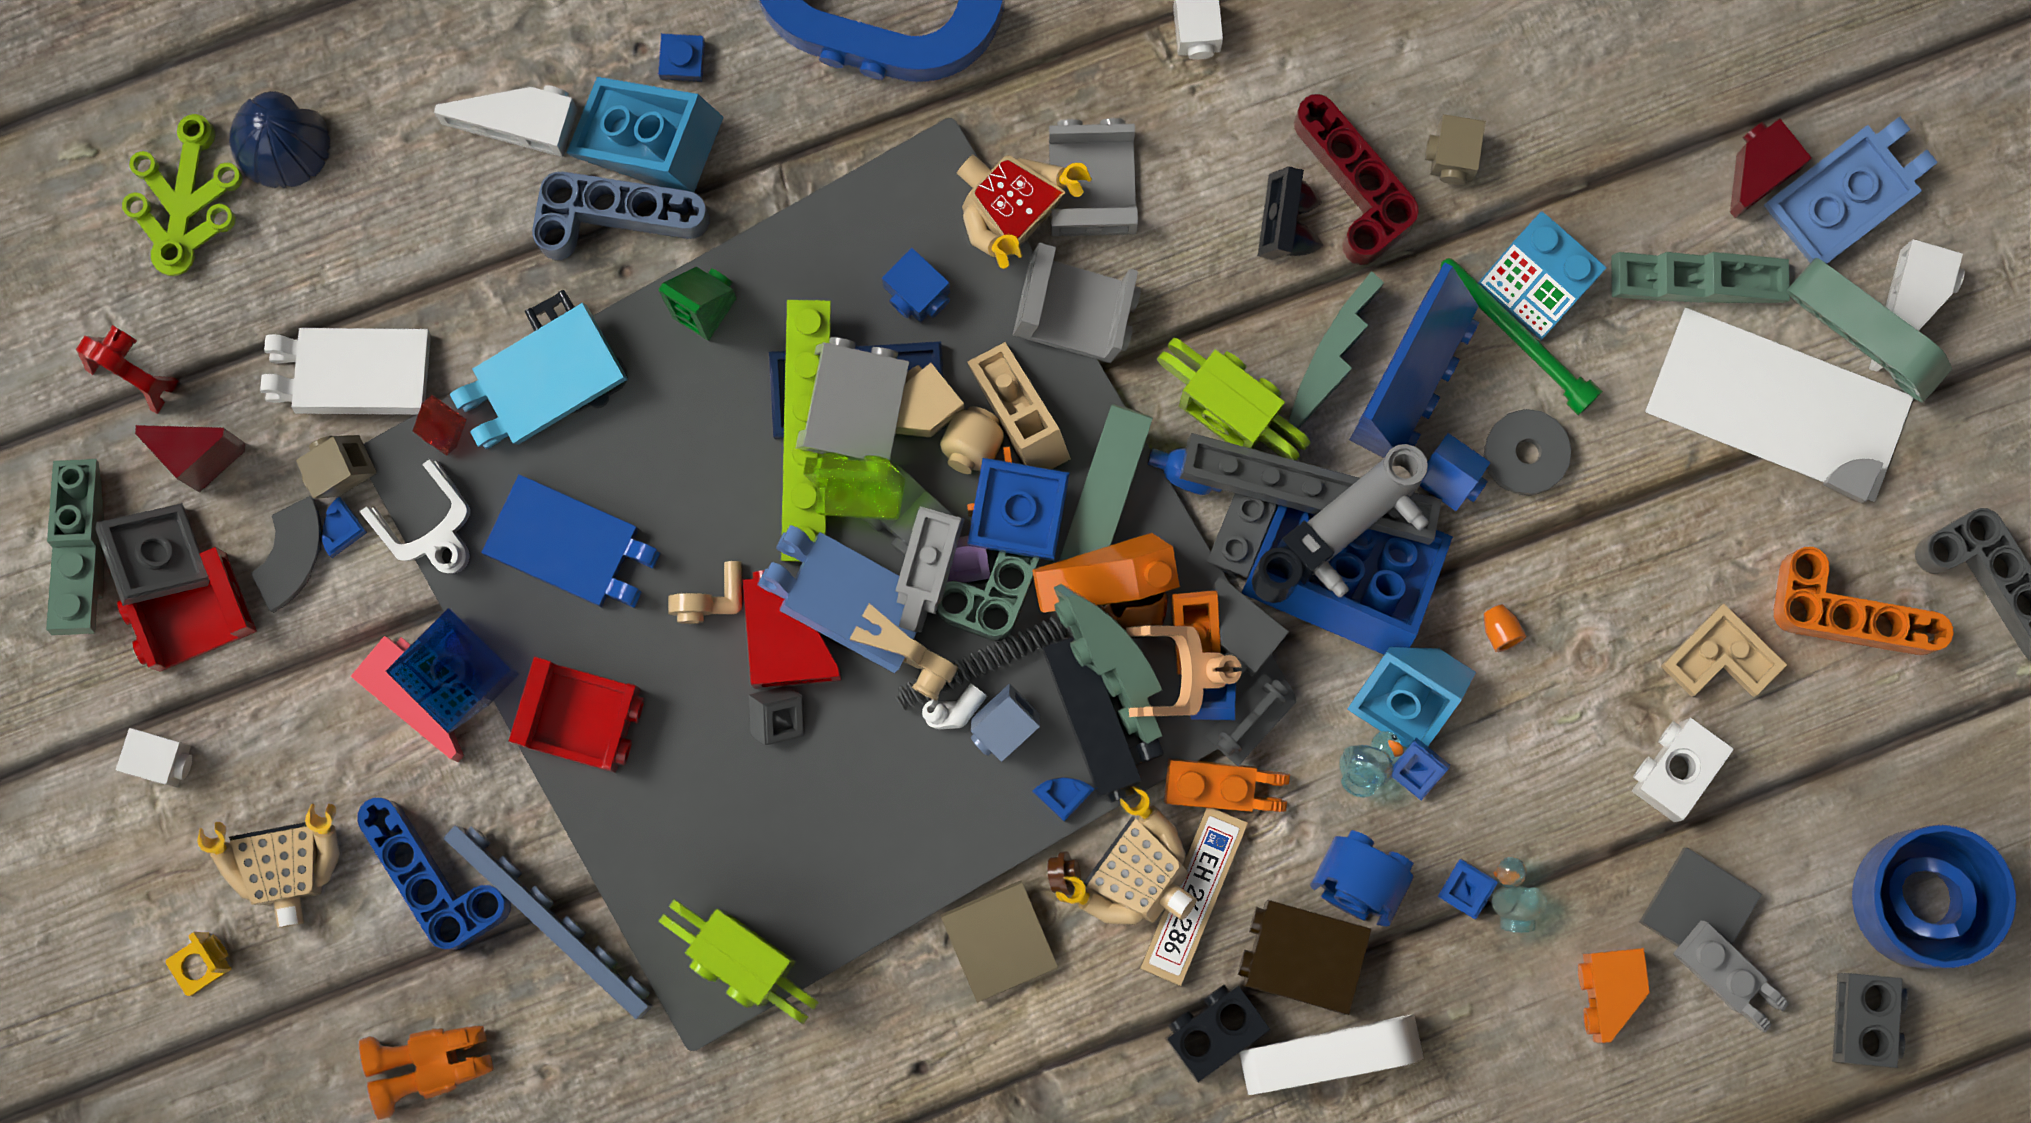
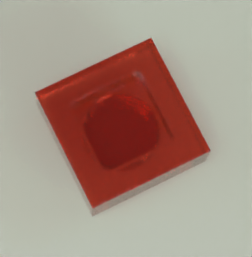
M431 395L421 404L412 432L447 456L457 447L467 419Z

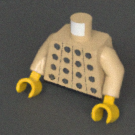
M1133 786L1132 788L1141 796L1139 805L1129 807L1123 799H1120V804L1131 815H1139V821L1133 816L1129 819L1084 883L1076 877H1063L1074 884L1075 892L1073 896L1068 898L1066 895L1056 892V897L1061 902L1079 903L1080 909L1107 924L1136 925L1142 919L1153 923L1164 908L1180 920H1183L1192 911L1197 901L1193 895L1180 887L1189 873L1182 865L1185 861V850L1176 827L1155 806H1149V797L1142 789Z
M311 804L303 823L229 836L230 843L225 842V825L222 822H215L214 829L218 837L208 838L204 834L203 829L199 828L198 846L201 850L210 853L223 878L241 898L250 900L252 905L261 906L274 903L278 928L300 925L304 923L300 898L320 895L322 893V886L329 882L340 857L336 829L332 824L336 815V807L333 804H328L325 811L326 817L318 816L314 810L315 805Z

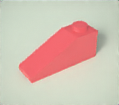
M384 636L350 677L447 757L459 762L464 757V754L453 729L449 731L421 704L437 693L436 689H432L406 663V661L420 653V651L402 637L395 642ZM415 659V660L412 661L411 663H412L413 665H415V664H417L419 661ZM403 664L430 692L417 700L390 672ZM429 703L426 705L447 727L450 725Z

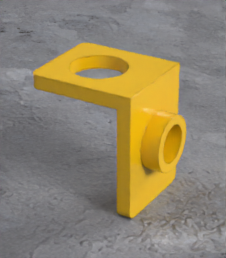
M208 932L191 933L188 937L192 943L166 959L167 967L186 996L194 995L231 970L225 959L228 957V953L217 936L214 934L210 936ZM192 954H199L207 966L205 975L198 980L189 979L183 972V963Z

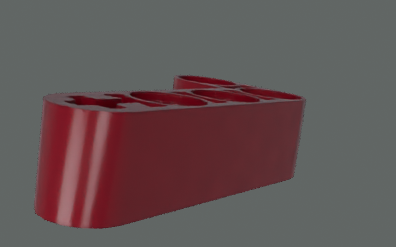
M1312 94L1304 98L1300 103L1294 121V128L1299 138L1364 213L1349 227L1343 241V252L1352 263L1367 265L1375 261L1409 233L1419 213L1418 204L1415 198L1332 100L1321 94ZM1320 114L1323 117L1322 122L1314 120L1310 123L1307 121L1308 115L1316 117ZM1325 132L1328 136L1325 140H1322L1323 134ZM1336 143L1346 144L1351 148L1353 155L1349 158L1337 157L1333 153L1331 146ZM1364 175L1373 176L1378 180L1380 188L1375 191L1365 190L1360 185L1359 178ZM1392 207L1402 209L1407 215V221L1404 223L1392 222L1388 218L1386 210ZM1360 233L1367 234L1372 237L1375 247L1369 250L1360 249L1354 243L1353 236Z

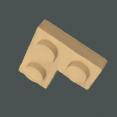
M1724 603L1661 665L1691 697L1695 696L1722 668L1750 695L1755 697L1787 666Z

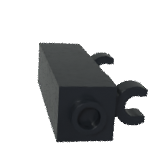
M1070 637L1043 647V654L1098 798L1108 796L1110 802L1113 803L1136 794L1132 787L1140 784L1142 781L1136 765L1161 757L1164 753L1158 738L1148 744L1143 742L1131 748L1128 747L1102 676L1087 665L1082 667L1078 663L1070 646V643L1075 641V639Z

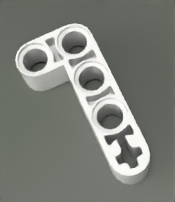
M1414 1014L1386 1019L1368 1025L1252 1047L1239 1052L1248 1095L1404 1066L1424 1059Z

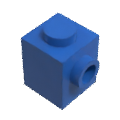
M913 248L882 277L883 288L893 296L889 302L907 319L913 315L921 323L927 315L934 318L950 301L947 297L950 293L949 282Z
M1447 433L1427 461V472L1419 486L1457 511L1466 498L1474 502L1484 489L1488 481L1482 475L1491 462Z

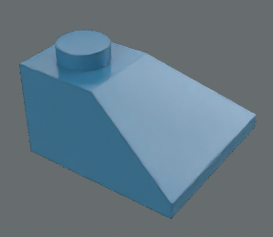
M1389 647L1347 710L1392 738L1391 735H1395L1397 737L1395 741L1406 748L1409 747L1416 737L1429 746L1463 699L1476 672L1439 648Z

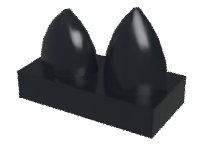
M1288 166L1269 174L1257 256L1271 260L1285 255L1303 256L1323 247V243L1318 236L1305 224L1297 221L1298 214L1308 213L1322 203L1316 191L1303 180L1304 170Z

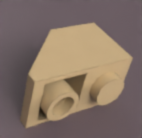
M932 363L924 369L917 365L907 372L895 434L932 437L951 421L956 412L964 410L963 401Z

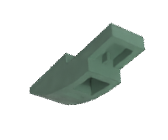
M97 459L53 461L47 542L52 547L46 630L51 635L95 634L98 599H103L104 552L95 529L97 522L104 521L101 476Z
M1063 584L1053 587L1059 600L1058 603L1054 604L1057 616L1065 628L1070 627L1075 641L1070 643L1072 652L1082 667L1087 665L1097 674L1102 675L1109 693L1113 697L1117 696L1122 708L1117 711L1124 730L1129 735L1134 733L1146 744L1161 737L1162 734L1154 716L1129 717V708L1150 707L1147 698L1162 690L1153 669L1139 647L1121 626L1092 602Z

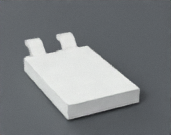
M299 328L298 340L283 335H266L264 352L270 354V363L296 362L294 379H290L277 374H263L260 391L261 393H266V402H292L291 407L295 414L424 415L431 336L428 329Z

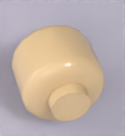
M975 406L969 407L968 410L956 412L940 442L942 452L949 458L948 465L958 472L971 474L972 470L981 471L983 458L994 460L1004 440L1003 430L999 426V419L991 412Z

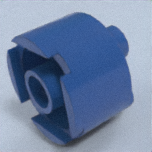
M1351 830L1347 837H1334L1310 887L1313 890L1319 887L1325 889L1321 896L1324 900L1356 918L1365 921L1368 914L1380 917L1376 925L1390 926L1414 878L1410 872L1414 863L1396 852L1391 851L1388 855L1373 847L1374 841L1371 838L1354 830Z

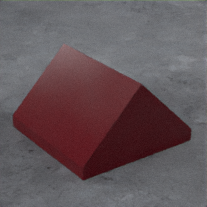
M136 425L135 434L173 476L199 493L245 452L246 443L221 427Z

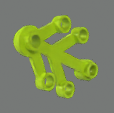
M198 114L185 116L177 126V136L183 143L175 190L172 189L160 173L158 161L150 153L145 151L137 152L131 157L129 162L131 171L138 178L145 180L170 214L168 230L166 232L151 214V203L144 195L133 192L125 196L122 201L124 213L132 220L137 221L153 242L150 253L152 264L159 272L167 276H179L188 271L194 262V250L219 232L231 230L236 221L235 214L229 207L224 204H215L208 209L206 214L207 220L186 233L190 217L226 191L238 189L243 181L241 171L234 164L226 162L216 167L213 179L194 192L200 152L208 149L215 139V130L211 123L205 117ZM191 125H200V131L197 135H187V130ZM142 160H150V168L147 171L139 172V163ZM227 171H234V179L230 183H223V174ZM135 201H143L142 210L138 213H131V205ZM220 212H227V220L223 224H215V216ZM171 247H176L178 249L176 258L166 260V251Z

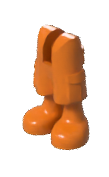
M470 1026L446 1031L443 1029L421 1031L410 1034V1039L407 1040L408 1045L398 1047L382 1046L378 1039L372 1036L359 1040L361 1063L367 1078L404 1065L414 1064L416 1066L415 1072L367 1083L369 1097L378 1120L390 1118L394 1114L396 1102L404 1096L419 1091L420 1095L424 1096L425 1099L449 1093L456 1089L457 1085L486 1075L494 1070L491 1054L478 1058L477 1056L467 1057L466 1061L459 1062L456 1051L463 1048L465 1051L474 1047V1045L487 1042L484 1026Z

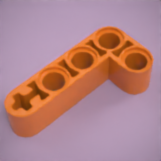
M1812 546L1798 549L1786 556L1781 563L1773 611L1777 625L1784 631L1914 655L1931 654L1946 648L1952 641L1954 635L1953 626L1950 620L1941 613L1826 593L1829 561L1826 554L1818 548ZM1798 558L1805 559L1811 564L1813 574L1810 579H1805L1798 574L1796 570ZM1796 600L1804 605L1807 613L1804 622L1797 621L1792 617L1790 613L1792 601ZM1836 608H1840L1848 614L1849 626L1847 629L1839 628L1835 624L1833 613ZM1879 616L1886 617L1892 624V633L1889 637L1882 635L1877 629L1876 621ZM1927 626V632L1934 634V640L1928 641V635L1914 632L1909 635L1907 634L1909 630H1918Z

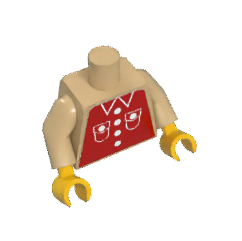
M973 154L957 171V175L973 188L962 206L964 211L963 219L970 243L986 254L996 257L1000 268L1005 269L1009 267L1008 258L1012 254L1017 255L1018 258L1022 257L1020 246L1051 215V209H1056L1065 194L1062 189L1067 187L1074 197H1079L1083 194V188L1078 181L1086 180L1090 182L1092 180L1087 167L1078 162L1072 163L1067 167H1061L1023 158L1015 159L1012 156L1006 155L991 170Z

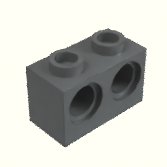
M1837 973L1832 1062L1898 1068V1059H1902L1905 1053L1904 1033L1900 1032L1901 1014H1905L1908 1004L1907 990L1902 988L1903 978ZM1871 986L1877 988L1881 994V1003L1874 1011L1869 1009L1865 1003V993ZM1868 1031H1873L1879 1040L1878 1049L1872 1055H1868L1862 1046V1039Z

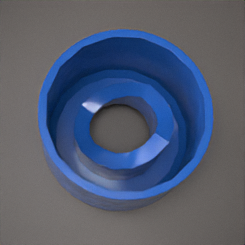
M1935 825L1898 832L1877 843L1866 854L1857 869L1852 887V905L1856 921L1863 935L1885 957L1896 963L1914 968H1955L1981 960L1994 951L2003 941L2014 918L2016 890L2007 863L1996 848L1987 840L1964 828ZM1926 871L1934 873L1948 887L1950 896L1948 912L1942 920L1935 924L1926 923L1916 917L1903 897L1902 886L1906 878L1914 872Z

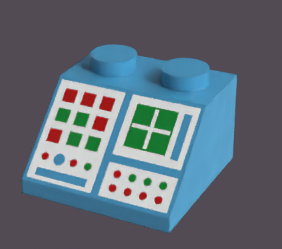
M1541 211L1478 283L1541 341L1593 285L1607 267Z

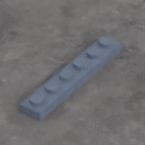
M455 825L443 837L447 843L635 1019H642L653 1007L646 1000L650 994L647 988L632 975L625 980L613 968L618 964L615 958L600 945L593 950L581 938L586 934L583 928L568 915L561 920L549 909L554 904L552 899L536 885L529 890L518 879L522 874L520 869L505 856L497 860L486 849L491 843L476 828L470 826L466 831L463 827Z

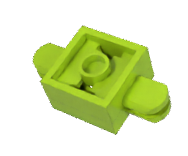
M1173 338L1167 346L1175 356L1165 351L1158 356L1157 360L1160 365L1186 384L1181 395L1179 407L1223 441L1254 449L1259 441H1261L1279 456L1295 461L1299 459L1300 454L1292 445L1301 450H1306L1311 442L1304 433L1279 415L1285 401L1279 398L1282 394L1281 391L1268 380L1260 378L1257 381L1244 370L1247 366L1234 354L1226 351L1223 355L1215 349L1206 360L1184 342Z
M673 899L669 907L701 930L696 936L664 913L658 921L690 944L685 954L693 959L689 965L692 970L710 982H716L718 978L730 985L725 993L746 1008H752L754 1003L757 1006H766L768 1001H770L802 1024L806 1022L809 1017L803 1011L776 993L780 986L810 1008L815 1009L818 1005V1000L786 978L795 965V960L726 911L716 908L709 920L706 921L684 904Z

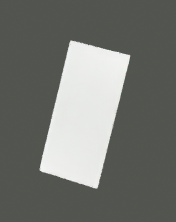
M1685 308L1646 408V413L1822 482H1825L1826 478L1838 467L1852 460L1873 459L1883 462L1884 464L1867 498L1875 502L1913 397L1902 391Z

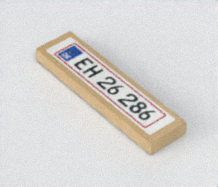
M1214 808L1205 809L1183 863L1184 868L1189 873L1180 886L1197 899L1196 904L1189 915L1183 920H1180L1164 908L1140 966L1141 970L1176 985H1182L1247 827V822Z

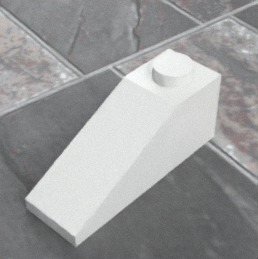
M547 85L544 86V90L527 87L437 104L434 114L440 123L445 126L564 157L578 109L573 99L568 97L569 93L567 91Z
M1911 240L1900 250L1885 307L1919 331L1953 293L1956 294L1959 291L1965 273L1963 268H1959L1963 253L1918 240ZM1871 359L1870 370L1877 372L1883 368Z

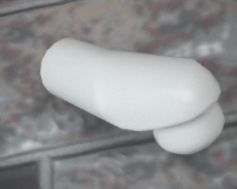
M970 683L957 701H928L923 707L922 715L929 726L938 730L962 728L981 706L987 695Z

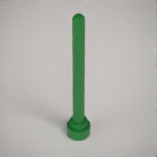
M1447 258L1442 261L1440 268L1444 262L1453 266L1479 308L1565 391L1563 396L1568 399L1566 405L1578 416L1603 392L1591 379L1589 381H1585L1582 377L1577 379L1454 259Z

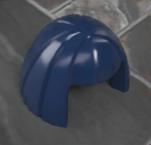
M268 91L256 95L253 99L249 98L236 113L230 128V150L236 165L252 181L257 184L260 182L263 186L271 188L279 186L282 188L287 186L295 187L310 181V176H316L326 164L325 159L329 157L328 150L330 149L329 130L320 113L310 109H299L291 97L277 91Z

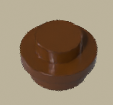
M1068 851L1059 852L1058 857H1051L1048 860L1050 888L1053 893L1062 892L1066 896L1073 895L1075 886L1071 881H1067L1063 877L1072 876L1081 880L1079 862L1077 859H1071Z

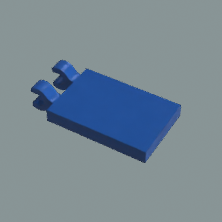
M519 474L481 552L487 557L601 608L607 596L635 608L642 592L632 585L615 579L625 557H628L653 569L661 554L656 548L634 540L639 530L636 526Z

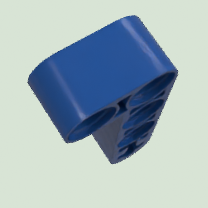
M372 798L361 805L357 815V822L361 831L434 946L441 949L458 950L475 941L508 918L511 911V902L494 886L480 885L459 898L456 896L404 810L397 803L384 798ZM379 809L389 812L390 814L385 818V823L390 831L397 833L402 831L403 833L391 837L386 828L374 825L373 822L378 819L376 811ZM408 843L413 848L414 858L408 866L401 868L396 863L395 852L398 847ZM431 880L436 885L437 896L432 903L424 905L418 898V889L423 882ZM492 893L497 898L498 909L493 916L485 918L478 910V903L483 895ZM453 917L460 924V934L454 941L447 942L441 935V926L446 919Z

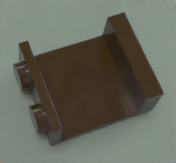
M1267 900L1263 908L1256 907L1254 910L1249 932L1256 934L1252 951L1244 950L1238 975L1245 977L1244 987L1300 1001L1339 1014L1349 1015L1372 929Z

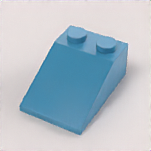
M597 77L567 154L655 186L694 193L722 123L723 116L699 94Z

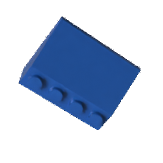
M1444 262L1349 439L1382 458H1385L1390 449L1397 445H1416L1421 435L1414 431L1421 416L1426 419L1430 418L1440 399V396L1434 393L1440 379L1446 382L1450 380L1460 361L1459 358L1453 356L1460 341L1468 345L1480 323L1473 319L1479 306L1453 266Z
M1278 505L1241 593L1383 655L1389 647L1410 648L1420 629L1453 536L1436 530L1434 541L1428 545L1367 529L1329 561V564L1349 587V591L1344 596L1338 597L1317 576H1314L1305 585L1299 581L1288 599L1279 603H1270L1258 597L1252 587L1253 572L1260 558L1270 549L1277 548L1281 539L1304 520L1308 522L1315 516V514ZM1275 568L1267 570L1268 576L1273 581L1279 583L1287 581L1285 574L1281 570Z

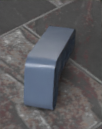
M562 171L553 172L542 181L532 233L537 246L547 258L563 260L568 258L576 248L581 222L678 238L695 239L707 231L709 214L702 198L690 191ZM558 189H572L571 198L567 202L560 204L552 202V197ZM610 194L615 197L614 203L610 208L606 210L594 208V203L599 196ZM653 201L657 204V208L652 215L641 217L636 214V209L640 203ZM667 204L670 205L673 212L667 210ZM689 208H694L697 216H690L688 222H683L681 215H686ZM562 229L565 231L564 238L560 243L556 245L545 243L546 234L550 230Z

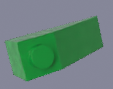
M696 266L663 282L658 289L672 318L707 341L710 340L737 299L733 289L730 288L732 281L713 268L706 273Z

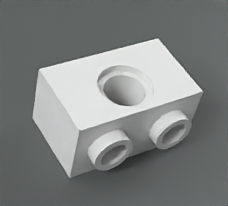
M1692 718L1681 721L1679 725L1673 721L1658 741V743L1663 745L1654 760L1647 757L1633 776L1638 783L1632 792L1673 822L1685 819L1734 750ZM1674 756L1683 758L1688 765V773L1683 780L1674 777L1670 771L1669 764Z

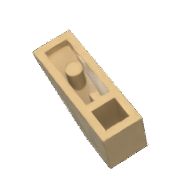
M1006 342L968 361L973 375L1023 465L1051 470L1071 459L1059 427Z

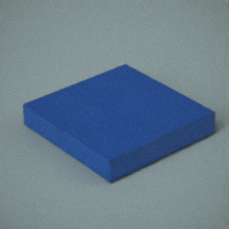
M983 458L967 545L1054 561L1070 473Z

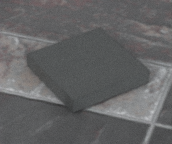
M183 503L97 522L95 529L123 606L209 585L210 580L199 555L201 552Z
M1685 847L1680 852L1639 923L1679 947L1702 920L1708 922L1722 937L1733 945L1762 894Z

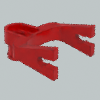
M113 325L110 327V331L105 338L84 336L75 350L85 370L94 375L101 365L138 388L144 394L150 410L158 414L165 404L163 398L160 397L162 392L172 393L179 381L173 377L153 376L126 360L125 356L137 340Z

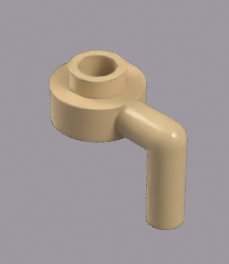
M724 562V597H712L709 594L698 593L669 595L668 614L677 616V623L698 624L704 622V615L739 613L742 608V562Z

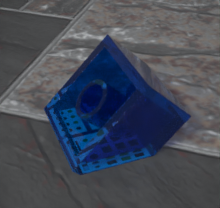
M450 608L386 670L447 733L452 732L489 706L519 675L460 614Z

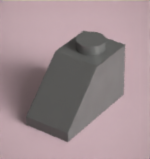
M1220 576L1212 588V591L1217 590L1220 651L1225 655H1233L1240 661L1241 667L1233 668L1234 672H1241L1242 676L1246 671L1253 677L1289 631Z

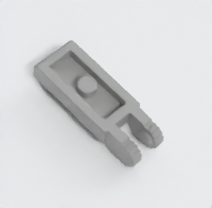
M1701 920L1673 953L1727 1006L1741 1013L1756 1028L1765 1033L1771 1027V1023L1763 1013L1749 1004L1754 995L1758 992L1770 1006L1780 1011H1784L1789 1005L1787 1000L1775 988L1766 983L1768 979L1708 922Z

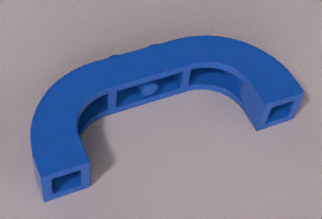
M758 0L765 18L778 35L795 48L819 57V61L835 68H843L844 64L860 68V72L863 75L873 79L882 80L885 76L912 82L943 79L970 66L991 44L1005 9V0H958L954 14L943 27L927 35L909 36L817 10L803 0Z

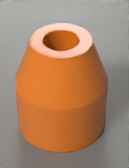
M1504 605L1495 606L1484 613L1485 633L1495 652L1507 650L1519 644L1527 637L1517 617Z

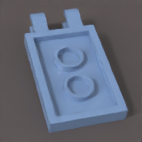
M1898 117L1878 134H1875L1870 126L1867 125L1764 204L1767 211L1810 263L1814 258H1818L1828 264L1922 192L1915 181L1932 169L1938 162L1928 150L1924 151L1905 167H1902L1888 148L1911 130L1901 117Z
M790 525L787 532L782 534L776 549L803 562L796 577L794 578L783 566L771 562L769 568L764 570L757 585L784 599L779 609L783 613L895 673L900 669L905 658L904 656L851 641L850 637L856 626L868 630L875 636L881 633L882 629L880 626L872 624L862 617L870 603L906 635L914 639L917 632L899 627L905 606L897 603L899 592L895 590L899 575L821 532L815 537L814 541H811L804 531Z

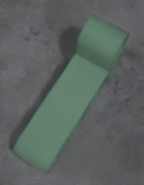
M1814 258L1786 290L1790 297L1806 311L1886 369L1899 387L1921 403L1925 402L1952 371L1947 355L1933 341L1818 258Z
M1000 551L985 590L983 591L958 581L947 582L941 604L937 608V614L947 624L988 640L998 641L1003 638L1005 639L1011 634L1016 625L1034 579L1032 570L1038 568L1041 558ZM1015 568L1021 571L1024 576L1021 586L1015 589H1008L1002 586L999 582V576L1005 569ZM950 593H960L967 599V606L961 613L951 614L943 608V600ZM993 608L1005 611L1008 616L1007 624L998 630L988 628L983 622L985 613Z

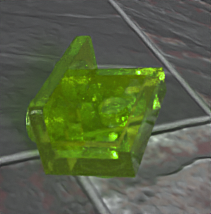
M823 453L822 458L806 457L803 474L817 486L814 511L817 514L883 520L899 519L906 478L890 463V460L873 455L864 456L863 461L848 460V457L837 453Z

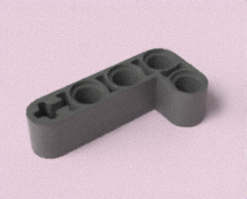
M1979 508L1959 517L1922 539L1915 549V558L1922 570L1931 574H1939L1966 561L2022 653L2031 661V627L2029 626L2031 623V611L2029 615H2025L2017 607L2019 595L2025 596L2031 604V565L2001 517L1993 510ZM1972 520L1979 522L1983 526L1985 531L1983 541L1976 539L1971 534L1970 523ZM1935 542H1940L1947 548L1948 559L1946 562H1942L1935 557L1933 553ZM1995 557L2002 559L2006 563L2008 568L2006 578L1998 576L1993 568Z

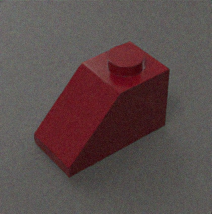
M1780 118L1769 127L1764 122H1761L1743 136L1746 144L1736 155L1730 213L1734 218H1737L1799 172L1812 159Z

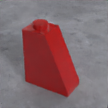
M764 570L753 572V579L743 580L750 679L754 689L842 681L841 672L819 632L780 611L779 609L784 599L757 585Z

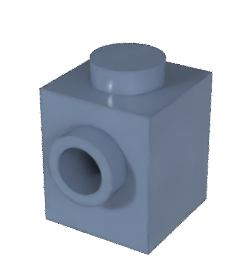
M1009 683L972 717L971 732L973 735L971 739L985 755L989 756L993 753L1002 762L1040 727V713Z

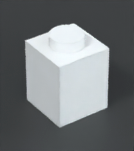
M1174 0L1173 9L1178 56L1188 55L1190 59L1200 60L1210 58L1215 52H1220L1223 35L1219 0Z
M129 728L116 771L178 788L180 779H186L192 765V755L189 754L191 746Z

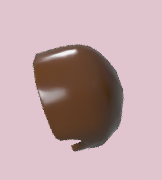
M1165 591L1140 600L1099 605V608L1125 631L1126 628L1161 626L1166 617L1168 595Z

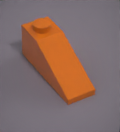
M1153 533L1032 570L1039 608L1043 613L1055 611L1054 604L1058 603L1059 600L1053 587L1059 584H1063L1077 592L1094 605L1140 600L1180 587L1173 546Z

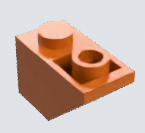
M1644 948L1583 954L1584 963L1578 964V978L1581 989L1588 992L1589 1008H1584L1583 1011L1586 1033L1588 1035L1593 1034L1594 1042H1612L1650 993Z

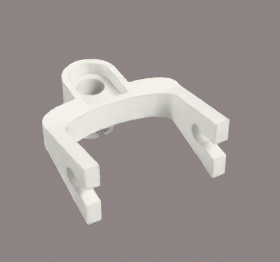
M429 459L422 465L451 501V508L443 521L428 534L413 542L401 544L377 508L366 506L360 511L398 560L412 561L427 555L431 563L439 571L451 574L461 572L469 562V550L456 532L466 523L471 510L438 461ZM446 548H449L452 552V559L450 560L452 563H445L442 559V553Z

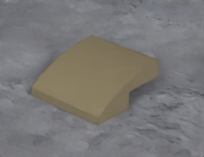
M1021 880L940 914L977 1003L1058 968Z

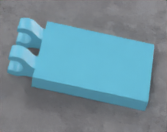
M581 303L474 367L472 370L478 380L456 389L450 393V396L457 409L463 408L465 412L474 409L489 399L498 418L485 422L470 431L477 446L481 447L483 445L485 449H488L507 436L510 437L513 444L519 445L628 380L588 306Z

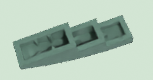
M1618 252L1611 255L1612 297L1699 303H1786L1790 301V295L1786 292L1789 288V259L1711 252L1707 255L1674 252L1648 255Z
M1372 271L1343 305L1318 345L1297 390L1288 418V422L1297 429L1308 420L1347 378L1352 369L1342 357L1367 329L1368 324L1358 315L1380 292L1384 284Z
M1115 404L1111 405L1059 561L1111 545L1153 420L1152 416Z

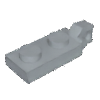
M921 506L918 509L895 590L899 592L897 603L905 605L899 623L900 628L921 632L927 613L936 614L938 605L942 601L965 519Z

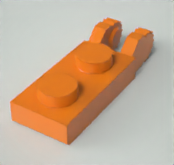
M1168 759L1164 803L1252 812L1253 809L1286 812L1287 801L1277 797H1254L1256 782L1275 786L1287 785L1290 782V774L1257 770L1256 767L1247 765L1237 766L1235 764Z

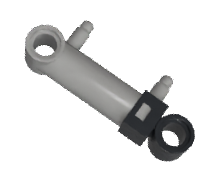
M1408 444L1397 445L1391 448L1382 461L1308 522L1304 520L1284 536L1277 548H1272L1265 552L1260 558L1251 580L1256 595L1266 602L1279 603L1290 597L1299 581L1305 585L1314 576H1317L1329 590H1332L1338 597H1342L1349 591V587L1329 564V561L1394 507L1417 530L1421 531L1428 525V520L1424 517L1419 507L1409 498L1417 490L1427 472V459L1422 451ZM1393 466L1404 467L1410 473L1411 478L1399 477L1393 471ZM1273 568L1281 570L1285 574L1287 581L1280 583L1273 581L1268 576L1267 570Z

